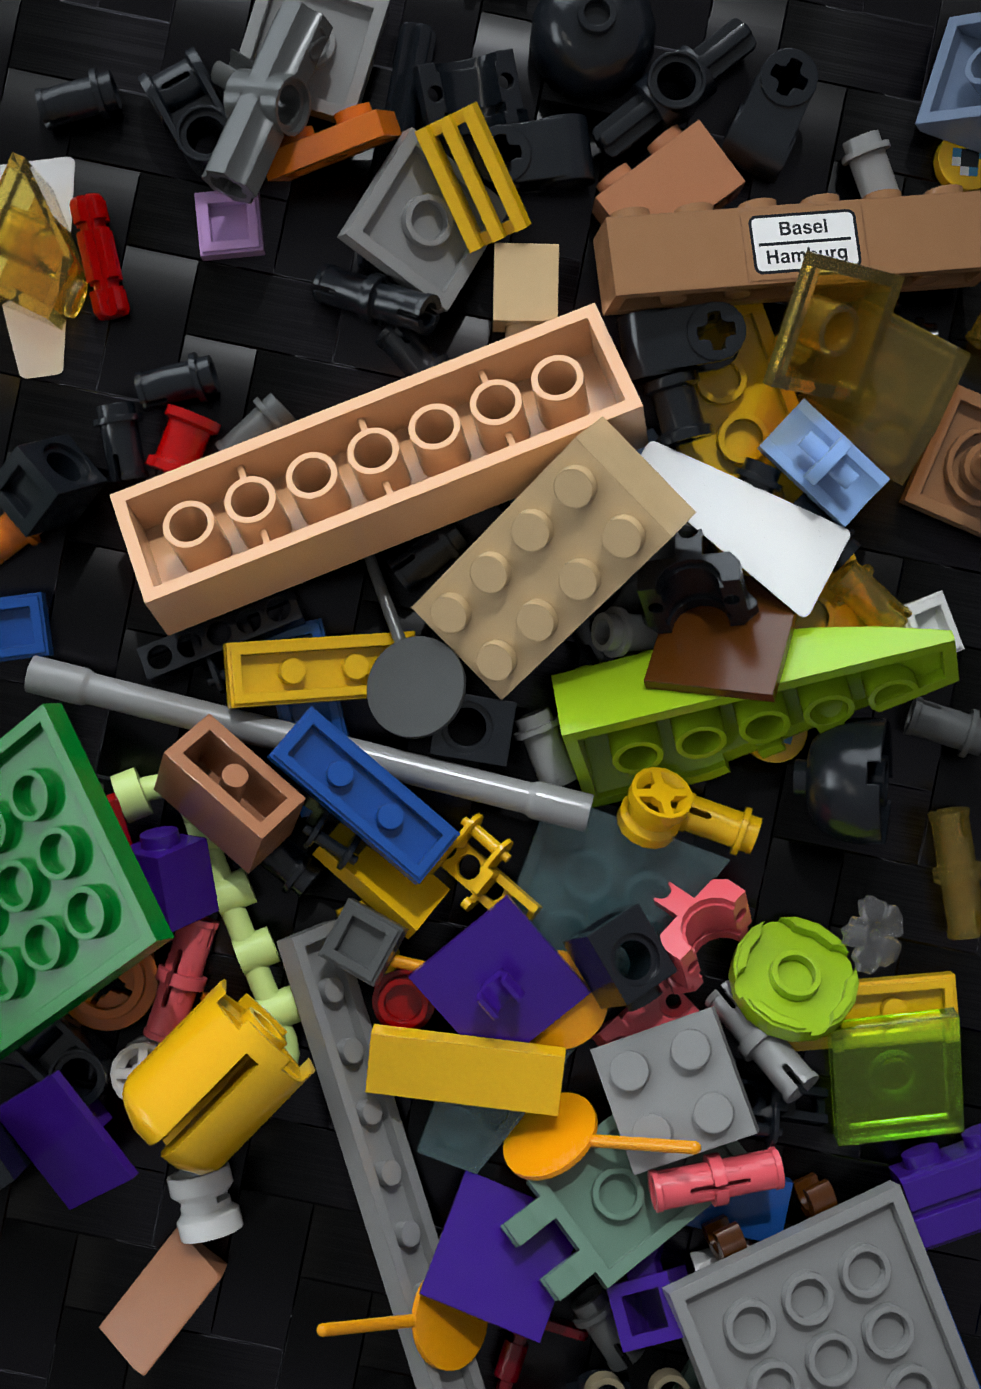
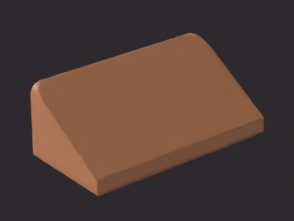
M176 1227L103 1320L99 1328L133 1369L142 1376H145L222 1278L228 1263L202 1243H182L178 1227Z

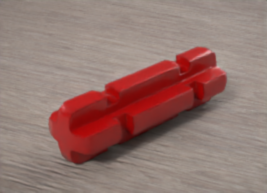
M100 193L76 196L70 200L69 206L73 224L76 225L77 229H80L76 237L86 281L94 289V291L89 293L93 312L99 320H114L129 314L130 307L126 289H123V286H119L123 276L113 232L106 226L110 222L106 201Z

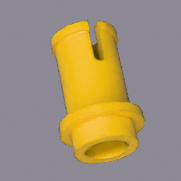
M692 792L693 804L686 818L681 821L679 831H686L731 847L730 854L735 856L738 851L751 854L759 834L762 818L751 815L752 808L745 807L742 812L696 796Z

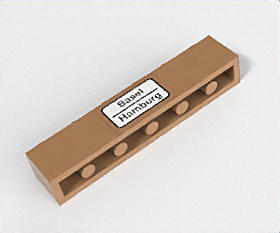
M949 184L932 188L926 191L924 195L902 196L901 191L898 189H882L871 192L862 199L840 201L837 194L823 193L807 197L799 204L777 205V201L773 198H756L741 203L737 208L714 210L713 205L707 202L686 204L678 207L673 213L650 214L649 209L645 207L623 208L613 212L610 217L604 219L593 239L603 316L621 315L647 309H673L712 301L725 302L734 306L975 287L981 282V191L963 192L961 185Z

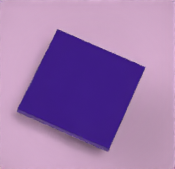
M508 894L409 974V979L458 1034L526 1043L533 1040L591 993L586 983Z
M59 1070L0 1104V1122L69 1210L132 1180L139 1173L104 1129V1126L113 1118L99 1099L87 1106Z
M465 1170L419 1294L533 1342L540 1343L555 1301L539 1279L571 1256L574 1247L554 1220H552L524 1244L515 1248L500 1226L536 1198Z

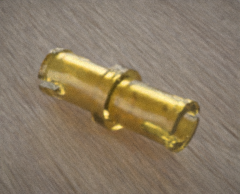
M959 806L931 811L927 814L928 820L931 822L937 867L932 869L934 883L941 885L948 928L946 931L947 937L953 940L978 938L981 935V889L979 879H981V862L976 861L969 820L970 809L969 807Z

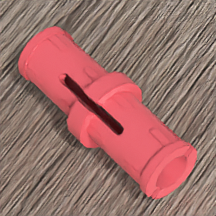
M206 916L175 931L166 963L158 965L155 975L159 985L147 1024L143 1030L145 1037L161 1043L191 1012L197 992H204L207 977L203 975L216 930L220 924L219 921Z
M775 1146L768 1147L766 1150L721 1158L717 1152L704 1154L703 1162L661 1170L652 1169L647 1172L649 1193L656 1213L711 1201L714 1207L729 1204L730 1197L771 1189L780 1190L785 1187L784 1167L779 1151Z

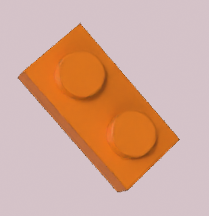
M365 102L335 113L333 115L336 122L335 126L315 133L313 126L310 125L305 126L303 131L296 136L284 135L266 175L268 181H292L398 139L402 132L395 112L379 109L372 110L370 102Z

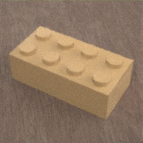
M602 416L565 447L411 608L503 700L691 519L696 511Z

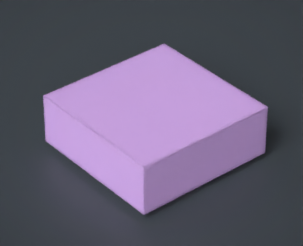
M218 191L194 193L200 257L203 261L266 255L260 192L253 199L252 204L233 201Z

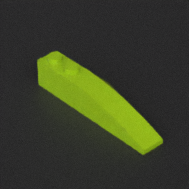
M883 626L794 629L775 702L646 688L644 678L653 649L642 651L636 655L596 665H585L575 670L551 675L561 735L582 792L594 795L591 808L623 801L628 795V789L635 775L645 768H666L681 776L688 785L711 780L730 772L729 761L757 750L763 759L786 750L784 739L814 727L821 734L836 726L845 724V721L850 719L854 711L869 705L871 709L882 712L959 681L956 643L952 630Z

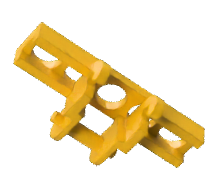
M477 813L471 819L466 816L460 823L464 826L459 832L460 835L426 876L432 875L440 866L472 893L470 897L467 896L460 904L467 912L473 909L479 902L489 910L508 894L510 898H516L528 909L526 916L532 922L543 907L497 867L502 860L507 863L512 857L508 852L513 846V841L510 839H506L502 843L497 841L480 826L484 818L480 813ZM471 837L492 853L488 859L468 842ZM455 848H457L456 853L451 858L447 859L451 852ZM467 855L475 856L481 866L478 876L471 880L464 878L459 871V863ZM497 882L504 888V892L500 898L492 900L486 893Z

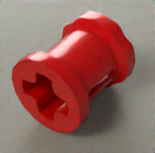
M168 404L164 413L169 418L156 454H149L145 464L166 473L201 459L210 435H218L221 425L187 409Z

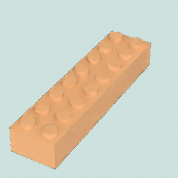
M592 303L110 494V498L144 603L169 636L517 498L576 436L602 416L635 450L643 448L648 444L643 404L596 304Z

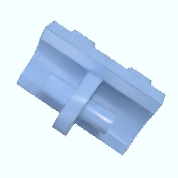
M805 398L757 447L767 459L833 521L842 527H846L865 504L890 480L885 473Z

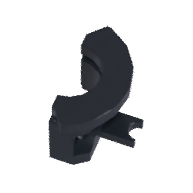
M513 48L498 50L460 61L439 64L431 62L412 68L424 127L476 101L488 127L498 124L504 125L529 121L527 109H523ZM500 76H504L507 79V89L500 86ZM429 88L437 92V102L431 101L429 98ZM466 122L457 126L462 137L471 135ZM443 133L437 135L439 140H445Z
M698 529L697 534L691 538H683L677 532L675 534V558L647 561L638 572L637 592L644 610L642 613L643 622L659 634L672 633L674 623L680 615L689 609L699 606H711L722 610L729 618L730 626L744 625L759 612L757 600L747 591L740 560L730 551L703 554L702 529Z

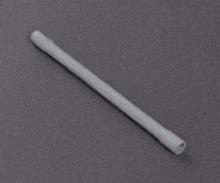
M38 655L33 656L25 676L24 688L28 693L76 705L89 704L188 730L192 729L205 716L211 714L242 743L272 751L296 724L240 709H228V706L97 674L86 667ZM348 737L403 784L523 813L527 817L541 822L581 832L586 830L594 798L593 794L541 781L528 782Z

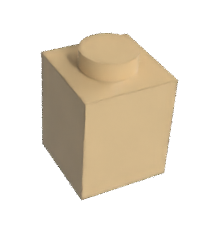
M494 243L492 332H505V338L558 317L559 244Z

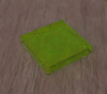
M954 1007L844 1019L835 1031L828 1034L834 1137L838 1146L964 1132L960 1021Z

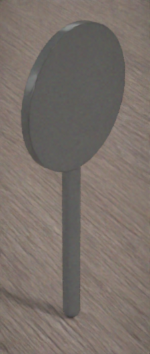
M373 554L363 559L394 643L380 654L371 668L367 681L369 708L377 722L397 736L410 739L428 737L444 729L458 714L466 693L465 671L455 652L441 641L425 636L405 637L377 557Z

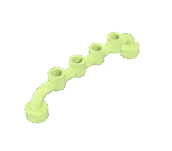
M132 767L110 776L115 795L119 800L122 812L128 823L152 815L153 810L150 801L164 799L154 790L158 774L140 778L136 768ZM182 815L188 835L207 838L219 913L230 936L238 962L246 976L255 1001L265 1008L287 1030V1033L283 1036L287 1042L284 1048L298 1064L300 1050L293 1025L301 1022L290 985L278 989L270 970V965L281 960L268 927L265 926L255 930L247 912V906L257 903L247 873L243 868L231 872L224 852Z

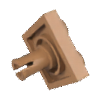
M954 383L948 387L899 503L980 538L981 394Z

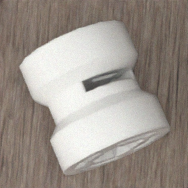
M228 1161L219 1170L204 1175L179 1170L167 1177L170 1197L181 1204V1216L177 1221V1227L182 1243H203L227 1236L242 1228L243 1219L240 1207L231 1201L230 1194H228V1189L233 1182Z

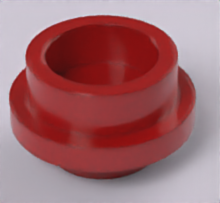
M400 968L385 974L379 986L375 987L372 996V1006L377 1019L382 1025L420 1029L430 1020L435 1007L409 979V974L413 971Z

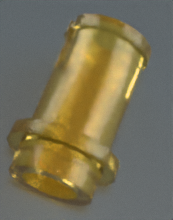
M852 560L830 581L828 589L835 594L833 602L837 606L847 605L868 626L903 628L908 622L907 618L912 615V610L904 606L872 576L874 568L870 564L861 566L856 560Z

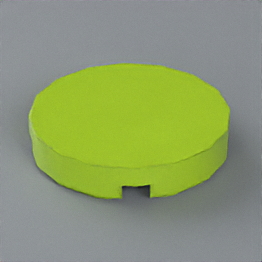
M780 917L778 922H769L763 925L764 921L752 927L738 943L733 953L728 973L732 998L744 1017L765 1034L789 1042L815 1041L835 1031L854 1006L859 986L856 967L853 970L852 964L847 958L849 951L842 941L822 925L799 917Z

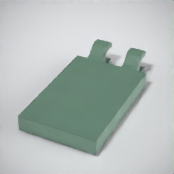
M613 1114L598 1125L597 1134L620 1136ZM736 1140L735 1142H730L654 1169L661 1170L703 1162L704 1154L714 1152L719 1153L721 1158L747 1152ZM590 1147L585 1156L568 1171L546 1180H527L526 1184L537 1198L500 1227L516 1248L524 1244L554 1220L576 1252L555 1266L539 1281L554 1301H561L593 1274L604 1289L609 1288L712 1204L711 1201L656 1213L649 1193L648 1171L634 1175L626 1151L623 1149Z

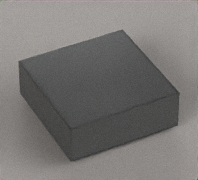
M348 898L318 956L367 984L376 987L379 986L409 929L358 900Z

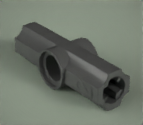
M283 1L252 68H239L232 73L227 81L223 105L228 120L201 178L213 190L228 196L233 201L252 204L253 199L257 197L284 135L296 136L303 131L308 123L312 102L308 82L333 27L322 13L312 10L303 2Z

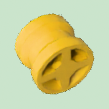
M650 767L638 772L628 789V795L623 799L616 814L617 824L622 834L632 843L643 848L658 849L666 847L673 842L681 826V821L686 818L693 804V794L688 783L677 773L666 768Z

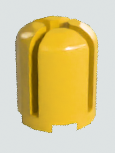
M223 979L128 1075L122 1096L124 1107L133 1129L148 1145H153L163 1138L162 1141L166 1144V1147L161 1151L163 1159L177 1169L204 1175L219 1170L315 1072V1068L309 1058L299 1067L290 1053L284 1048L287 1042L283 1036L287 1033V1030L249 994L246 993L238 1002L226 994V980Z

